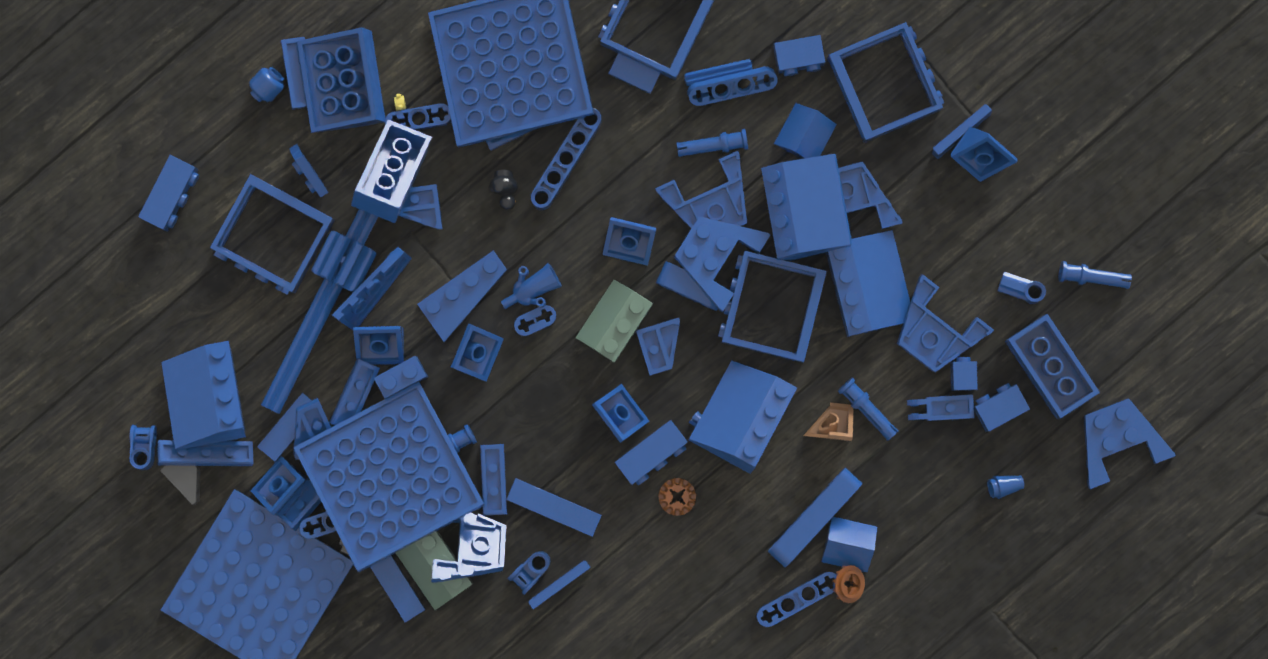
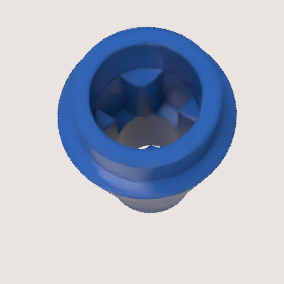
M1021 475L993 476L987 482L988 491L992 498L997 497L1000 499L1024 489V481Z

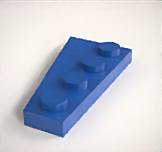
M397 247L332 316L352 330L353 327H359L412 258Z
M493 250L417 304L444 343L507 269Z

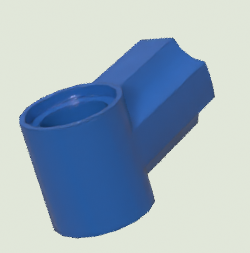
M1007 272L1003 273L997 290L998 292L1025 300L1029 304L1039 303L1046 294L1042 283L1030 281ZM1030 287L1038 288L1040 297L1037 299L1031 298L1028 294V289Z

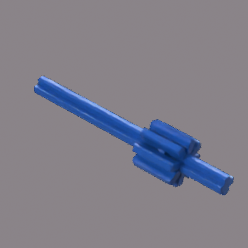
M359 209L346 236L336 231L330 232L312 268V272L324 278L261 404L262 406L280 414L342 288L354 293L362 284L376 256V252L364 246L378 216Z

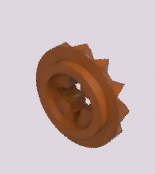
M681 478L670 479L662 485L659 491V502L667 513L676 516L684 515L693 508L696 502V492L688 481ZM670 489L677 493L685 489L682 495V499L685 502L684 505L678 501L671 505L669 504L673 498L669 491Z
M842 566V569L836 572V579L832 580L835 583V588L832 591L837 593V599L845 603H853L861 597L864 591V575L856 566ZM848 581L851 584H853V586L847 587L845 586L844 582Z

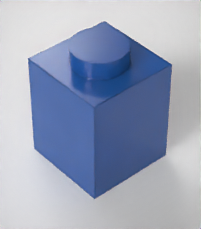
M956 357V362L950 363L951 391L977 390V361H971L970 357Z

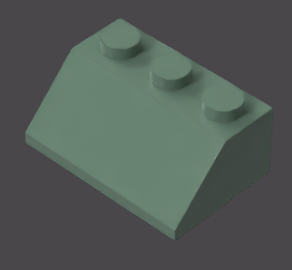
M613 280L576 336V339L615 363L653 306V303L632 289Z
M438 531L396 552L434 610L473 584L470 577L431 583L434 559L457 562V558Z

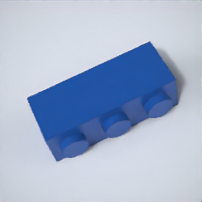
M170 155L138 217L165 231H168L169 228L172 229L178 219L176 215L180 207L183 208L188 200L187 192L190 186L194 187L199 178V174H197L199 169Z
M670 420L615 463L631 485L636 482L639 486L649 478L647 475L649 471L653 468L658 471L668 464L665 460L672 454L677 457L687 448L684 445L687 443V440L672 420Z

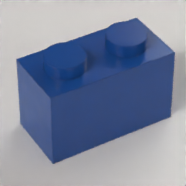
M820 35L774 43L773 48L778 74L784 73V76H792L798 74L797 70L807 69V72L821 70L820 66L825 64Z
M414 356L374 377L386 399L418 381H423L428 378V375L418 357Z
M1007 383L996 389L998 394L989 397L987 394L976 400L977 405L974 406V411L986 432L1030 410L1017 384L1010 386Z

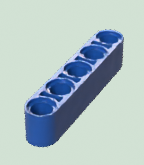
M593 108L594 115L598 119L594 125L586 124L584 121L585 117L578 118L531 194V201L537 209L545 210L551 206L601 125V115L597 109ZM575 134H582L585 136V142L581 145H576L572 142V138ZM562 154H571L573 161L568 165L562 164L560 162ZM552 173H557L561 177L560 182L552 185L547 180L548 176ZM546 193L548 201L545 204H538L535 201L537 194Z
M845 467L773 544L768 553L783 567H787L859 489L862 482Z

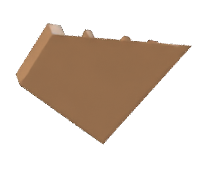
M830 402V406L803 436L852 441L853 408L849 404Z

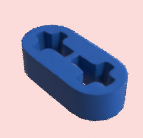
M549 305L529 311L515 320V331L521 336L532 335L551 326L556 320V312ZM542 310L552 312L553 315L550 316L549 322H546L544 319L537 322L536 318L542 315ZM523 319L526 322L531 320L535 322L529 326L528 332L518 328L521 325L520 321Z

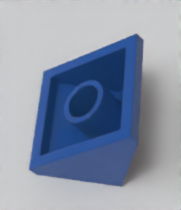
M795 103L774 145L801 159L817 157L821 155L837 124L818 110Z
M973 127L968 128L951 153V157L980 182L1017 162V158L989 133Z
M611 217L603 255L648 266L656 228Z
M468 323L451 368L487 381L504 338Z
M353 327L356 359L358 358L372 365L401 364L404 362L403 327Z
M622 384L593 404V407L620 443L649 422L648 418Z
M281 456L252 488L251 492L272 515H277L309 479Z
M832 517L821 562L841 567L852 565L858 567L862 572H868L875 550L877 527Z

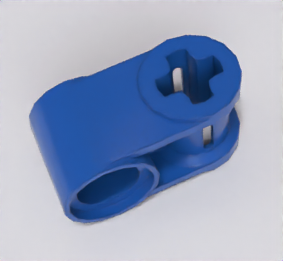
M131 425L129 459L133 467L148 470L153 466L157 441L156 426L152 425L151 428ZM141 453L147 455V462L144 465L137 463V457Z
M543 551L535 552L507 579L509 581L513 580L525 595L538 581V578L549 568L550 557ZM534 557H543L546 562L545 567L541 569L536 568L533 564Z

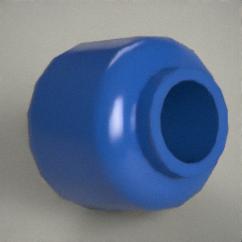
M272 67L269 69L262 68L249 82L252 89L250 93L259 102L262 100L271 102L284 89V78Z

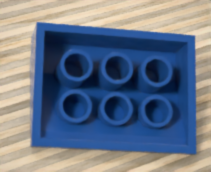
M361 27L297 41L311 133L362 127L385 122L371 30Z
M836 154L786 161L761 168L777 259L789 262L852 245Z
M893 230L851 239V246L826 252L847 337L904 323L910 305V298Z
M229 341L204 345L161 362L175 450L246 437Z
M731 361L693 430L689 441L751 474L797 387L777 376Z

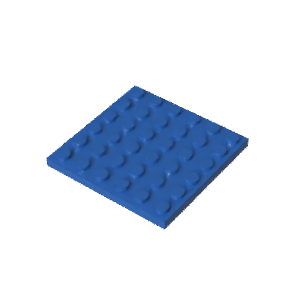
M477 0L428 12L458 148L594 115L569 0Z
M419 381L293 447L358 572L484 506L478 491Z
M234 489L161 611L240 659H296L352 568L353 562L350 558L319 539L303 537L299 528L296 531L292 530L278 515H272L264 506Z

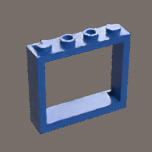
M620 0L618 5L613 4L608 15L611 17L608 26L603 25L598 36L602 38L600 45L632 58L676 81L714 0L702 1L670 68L611 41L630 0Z
M906 22L831 53L828 56V61L864 143L941 111L943 108L942 94L939 90L936 91L933 82H935L934 75L931 69H926L923 62L926 61L925 54L922 48H917L914 41L917 39L916 34L913 32L912 27H908ZM901 35L931 106L872 131L842 59Z
M250 174L210 248L216 251L214 256L225 262L228 258L235 261L234 266L246 273L248 269L256 272L255 278L267 284L270 280L276 283L275 289L285 294H288L289 291L296 293L335 220ZM255 188L323 224L291 283L223 247Z
M744 251L743 256L738 255L735 269H739L738 278L732 279L730 291L734 292V295L724 311L728 318L726 324L721 323L718 335L723 337L721 343L803 363L826 271ZM749 261L814 277L796 353L730 337Z

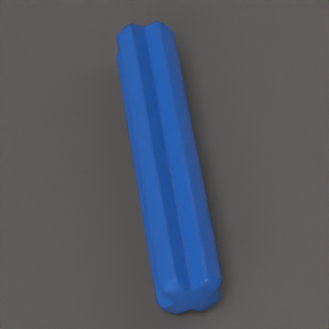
M750 59L689 72L684 74L686 85L690 86L695 82L752 70L753 68Z

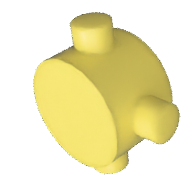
M397 94L394 97L396 111L406 110L404 96Z

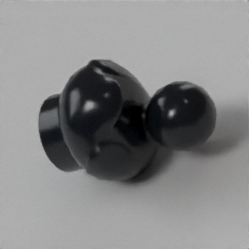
M495 171L489 189L495 194L502 195L499 201L502 209L511 210L516 203L512 195L517 191L518 184L513 178L512 171Z

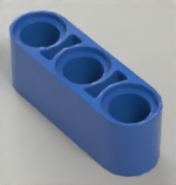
M665 261L655 283L715 311L718 310L713 301L707 297L702 288L690 277L685 269Z

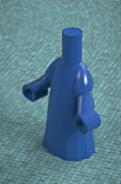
M549 263L527 280H525V276L529 274V270L527 267L521 266L518 270V281H516L513 287V294L502 300L501 303L505 309L517 302L526 306L534 304L544 307L546 306L545 299L542 297L536 299V297L560 288L562 285Z

